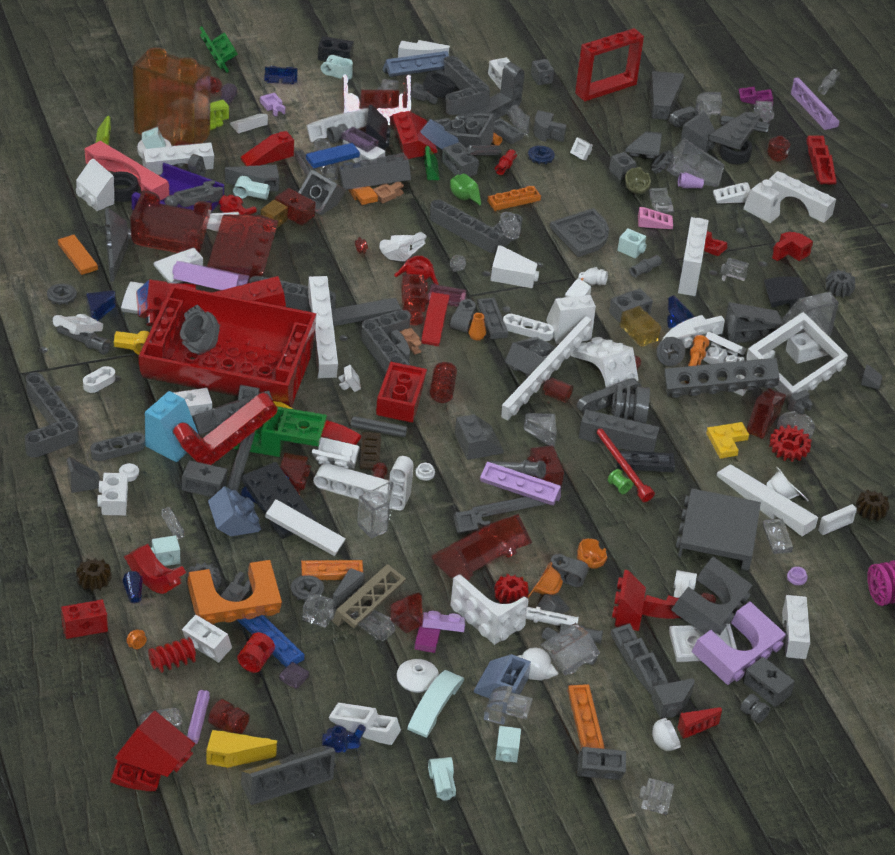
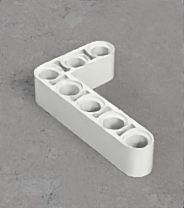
M399 456L390 472V480L324 463L320 466L313 481L320 489L400 511L404 509L411 495L413 461L409 457Z

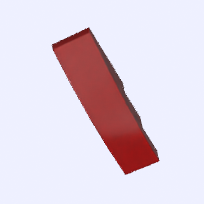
M807 136L808 151L819 184H836L832 155H829L828 145H825L824 136Z

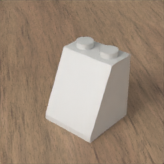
M591 295L555 299L546 321L554 328L553 337L556 344H560L585 316L592 319L591 328L593 331L596 306ZM592 332L589 337H585L582 341L591 340Z

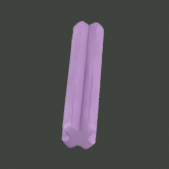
M200 690L198 692L187 737L195 744L199 742L210 698V693L207 690Z

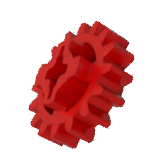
M787 425V428L780 426L779 430L775 429L774 433L771 434L769 447H772V453L777 452V458L783 456L784 461L787 458H790L791 462L794 461V458L800 461L801 457L806 458L807 453L810 452L812 440L809 439V434H803L804 429L797 430V426L791 428L790 425Z

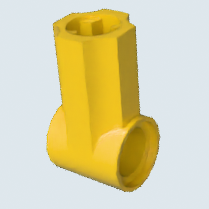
M116 331L114 347L131 349L139 355L150 332L140 331L138 334Z

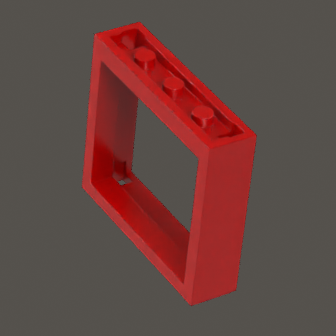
M633 28L582 44L575 94L585 102L637 85L644 36ZM630 45L626 72L591 83L594 56Z

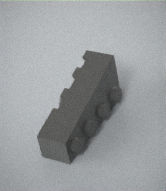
M404 153L371 160H361L356 163L346 162L339 166L341 187L346 190L411 180L409 159Z

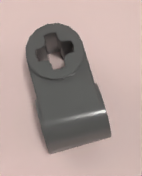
M464 299L460 302L452 316L450 328L468 333L476 307L473 300Z
M555 554L551 557L552 567L561 574L563 583L573 587H581L589 570L585 562L566 557L562 554Z

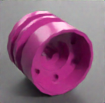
M895 560L889 563L872 564L868 570L867 581L873 600L879 606L894 604Z

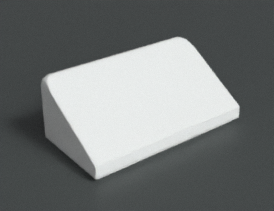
M256 114L230 122V125L237 133H242L268 125V115Z

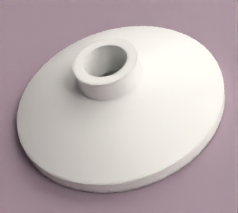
M422 659L408 660L402 663L397 670L399 684L404 689L416 693L426 692L433 681L439 676L437 668L432 663Z

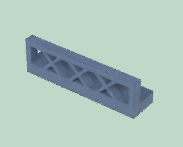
M448 51L386 59L383 72H388L389 77L444 69V58L449 56Z

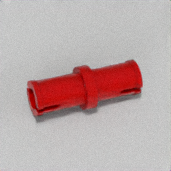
M508 150L500 158L498 165L495 167L498 175H503L512 166L513 160L517 157L515 150Z

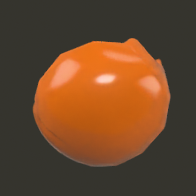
M583 539L578 546L577 559L585 562L591 569L600 568L607 561L606 548L601 549L598 540Z

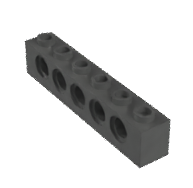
M777 358L667 368L664 373L667 397L671 396L673 398L689 394L697 396L701 393L716 394L720 391L735 392L739 389L773 388L779 385L780 379ZM761 373L763 377H757L755 374ZM743 375L745 378L738 379L736 376ZM724 377L726 380L720 381L717 378ZM700 379H706L707 382H706V383H702V382H700L699 380H700ZM685 380L688 381L689 384L683 385L680 382Z

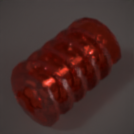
M441 362L433 369L430 395L438 403H447L453 398L457 368L454 364Z

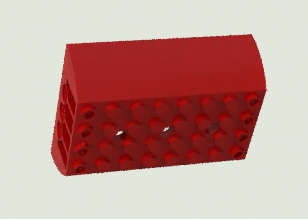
M172 285L139 354L141 375L147 379L197 389L207 388L208 391L239 397L240 385L260 388V393L269 391L272 401L282 402L292 407L311 359L317 313ZM196 305H199L204 312L213 314L220 324L216 347L202 355L191 352L182 343L183 340L180 337L182 325L186 321L184 313Z

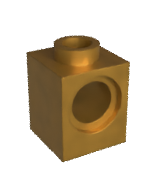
M273 200L261 209L260 223L275 222L278 228L287 221L288 207Z

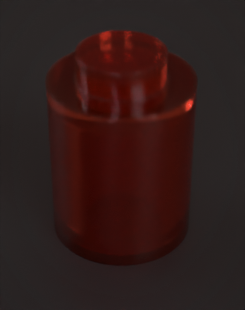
M552 377L550 380H546L543 390H545V395L567 403L572 395L573 385Z

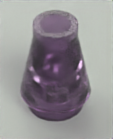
M231 83L225 84L222 87L221 100L223 99L230 105L238 94L237 87Z

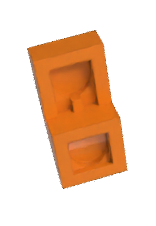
M370 186L348 189L353 199L359 200L361 205L378 202V195Z

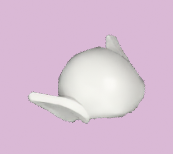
M529 648L524 651L523 655H518V657L531 661L529 679L545 680L559 674L551 664L549 654L541 648Z

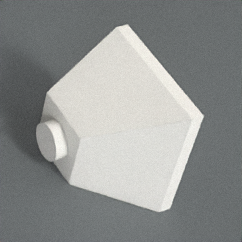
M191 248L154 262L155 268L169 283H180L183 281L173 279L174 274L172 270L176 262L184 261L203 266V257L195 248Z

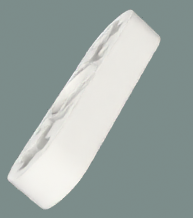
M507 314L503 317L507 331L531 338L538 337L544 341L553 339L554 328L550 324L515 314ZM525 326H530L532 329H527Z

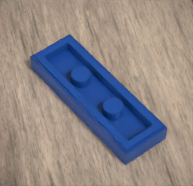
M353 143L306 154V160L312 168L360 157V152Z

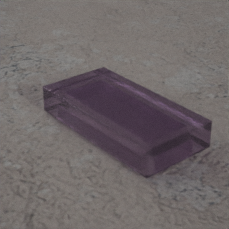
M353 126L343 132L341 137L367 153L377 147L379 142L377 139Z

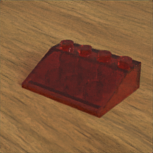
M223 214L207 267L248 275V283L254 276H263L278 221L263 215Z

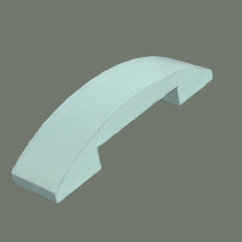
M447 670L440 673L421 699L407 730L427 738L436 724L438 715L451 695L456 694L464 681V677Z

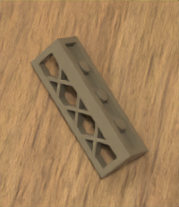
M387 564L336 610L332 622L338 627L344 621L353 628L357 627L405 583L406 578ZM391 576L397 580L396 583L387 582L390 580ZM384 588L383 595H374L379 589ZM367 600H371V606H362ZM355 611H358L359 617L356 620L350 617Z

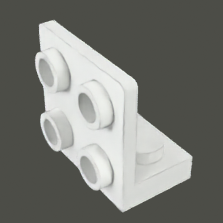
M322 437L319 449H313L312 454L319 465L329 463L354 470L360 447Z

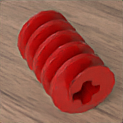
M190 637L188 639L182 638L180 642L173 641L172 645L166 643L164 648L157 646L156 650L153 648L148 650L152 668L154 670L158 668L160 673L164 672V666L169 671L172 670V663H174L176 668L180 667V661L185 666L188 665V658H190L192 663L196 662V651Z

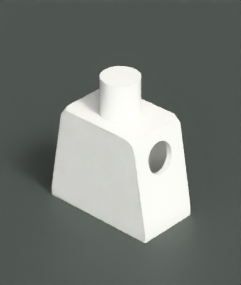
M763 180L762 183L757 184L751 189L743 209L771 223L780 215V192L772 188V181Z

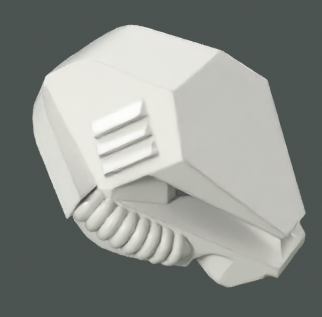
M422 232L415 235L391 236V240H382L380 242V250L390 260L406 262L426 244L425 239L427 236Z

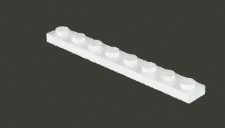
M585 316L502 404V418L508 421L512 415H516L519 408L529 401L530 396L539 390L541 384L544 381H548L553 371L558 370L561 363L570 357L572 351L581 345L582 340L585 337H589L592 332V319Z

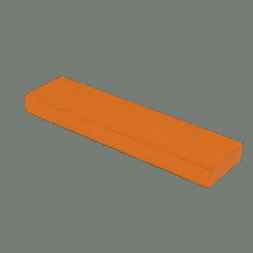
M589 684L569 685L568 694L581 749L583 747L605 749Z

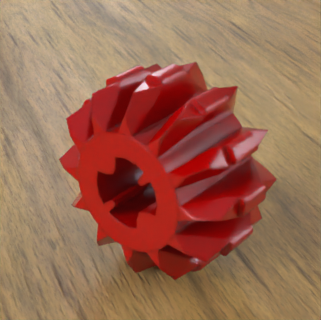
M506 574L505 577L500 576L494 586L495 599L499 600L500 604H511L523 597L527 598L529 595L528 582L524 581L523 577L518 578L516 574L514 576Z

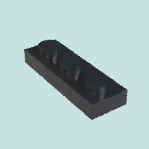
M619 451L633 470L674 472L675 470L674 453ZM616 461V469L623 470L619 463Z

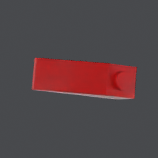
M287 131L272 134L242 155L241 161L245 166H261L293 157L294 139Z

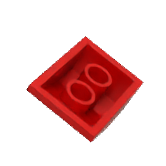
M390 362L377 397L376 415L413 423L427 369Z

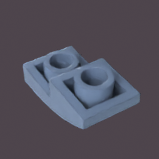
M431 119L421 130V133L442 150L459 142L456 136L445 131L444 126Z

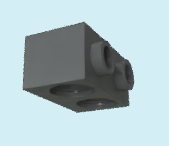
M460 142L443 148L442 162L455 175L466 174L470 177L477 174L479 160L473 155H468V151Z
M639 288L611 298L609 313L622 325L650 315L653 300Z
M583 747L578 754L577 776L621 780L626 772V751Z

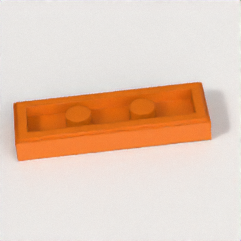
M75 235L58 239V245L81 275L98 270L97 263Z
M362 560L301 561L302 576L310 575L320 580H343L350 568L363 572Z

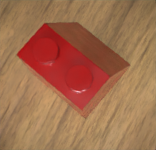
M154 710L132 734L115 756V759L168 777L173 770L177 773L193 755V752L190 750L195 743Z

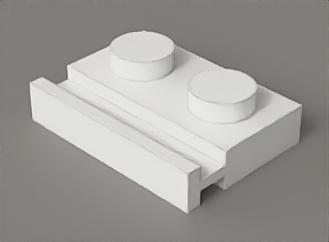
M709 331L707 332L706 337L712 341L711 345L718 348L724 346L728 348V353L735 356L738 353L745 354L746 348Z

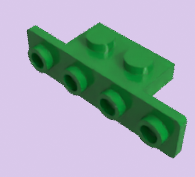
M201 26V38L206 42L205 44L219 68H224L226 73H228L229 70L225 62L238 55L237 51L225 32L211 41Z

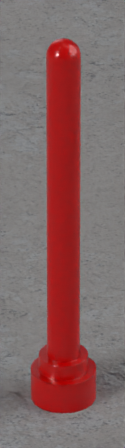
M598 429L597 435L638 489L637 492L642 502L651 500L655 495L653 489L642 483L604 430Z

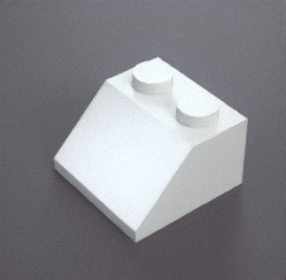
M91 159L76 180V193L89 206L99 211L114 204V176L95 159Z

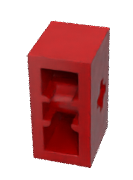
M103 599L61 607L62 626L66 639L108 632L107 612Z

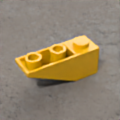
M212 730L207 747L206 764L229 768L274 758L277 755V740Z

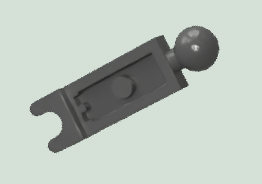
M214 180L207 181L202 186L174 192V195L166 197L165 205L170 209H174L178 204L182 207H189L206 201L217 202L222 198L223 188L213 187L215 184Z

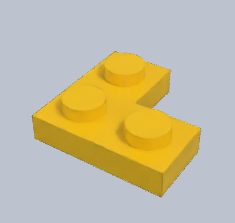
M742 422L707 427L706 431L720 459L738 456L739 450L734 442L745 441L749 438V433Z

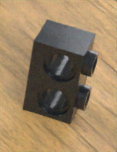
M322 36L318 46V60L326 62L330 55L351 60L353 57L354 41Z

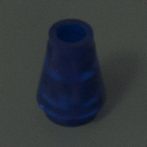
M130 571L124 575L122 583L129 602L139 603L142 600L143 577L140 576L139 572Z

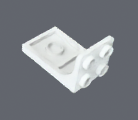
M595 337L590 342L581 343L571 353L572 357L594 363L603 375L606 388L631 378H635L638 381L633 347L623 345V343H615L612 340H605L602 337Z
M459 574L453 578L450 606L455 612L464 617L469 624L473 625L482 636L495 645L501 640H506L514 632L524 628L528 610V599L523 597L511 604L495 603Z

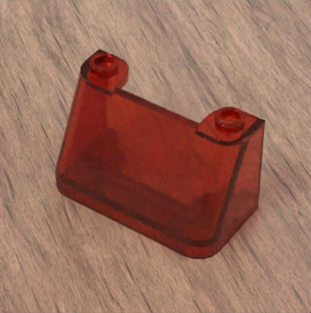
M143 190L130 217L131 239L139 246L176 253L195 248L200 253L212 210V203L196 202L194 210L160 204V197L156 193Z

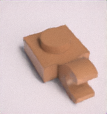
M396 182L391 186L386 183L373 190L378 195V200L383 204L395 199L396 196L404 194L400 189L404 185L401 182Z
M408 328L399 331L407 341L414 355L421 353L418 346H421L422 343L420 337L413 329Z

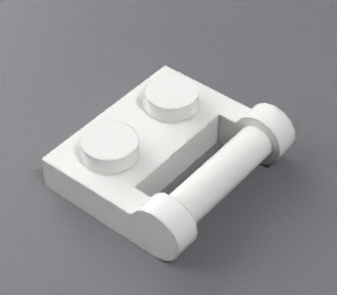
M86 314L68 317L56 315L53 317L54 326H63L69 329L70 333L77 335L80 332L94 333L95 331H102L104 325Z

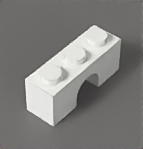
M786 595L782 610L783 627H787L784 641L785 657L806 659L810 646L807 597Z

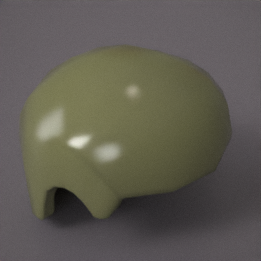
M631 168L625 175V184L630 192L643 194L649 190L651 179L649 173L643 172L642 168Z

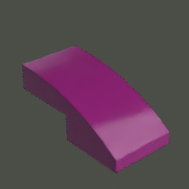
M755 86L739 89L742 102L758 105L774 104L771 89L755 91Z
M421 622L415 642V650L435 653L441 629L422 627Z

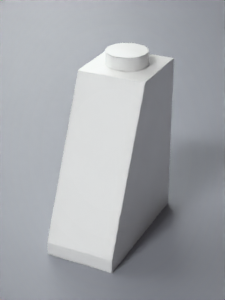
M498 245L492 266L491 281L533 288L534 281L538 282L539 271H536L537 263Z

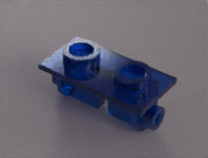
M265 67L264 81L279 83V78H282V84L297 83L298 68Z

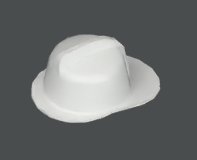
M776 466L778 472L767 482V487L789 500L800 495L806 501H809L787 480Z

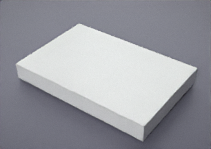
M726 624L727 626L721 635L717 633L716 635L728 646L737 650L731 626ZM692 625L670 626L669 634L676 662L701 661L691 651L697 640L704 634Z

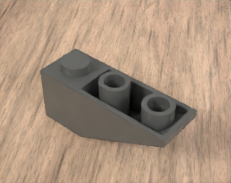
M277 165L225 167V183L235 185L240 176H247L253 182L268 184L270 186L269 192L279 191Z

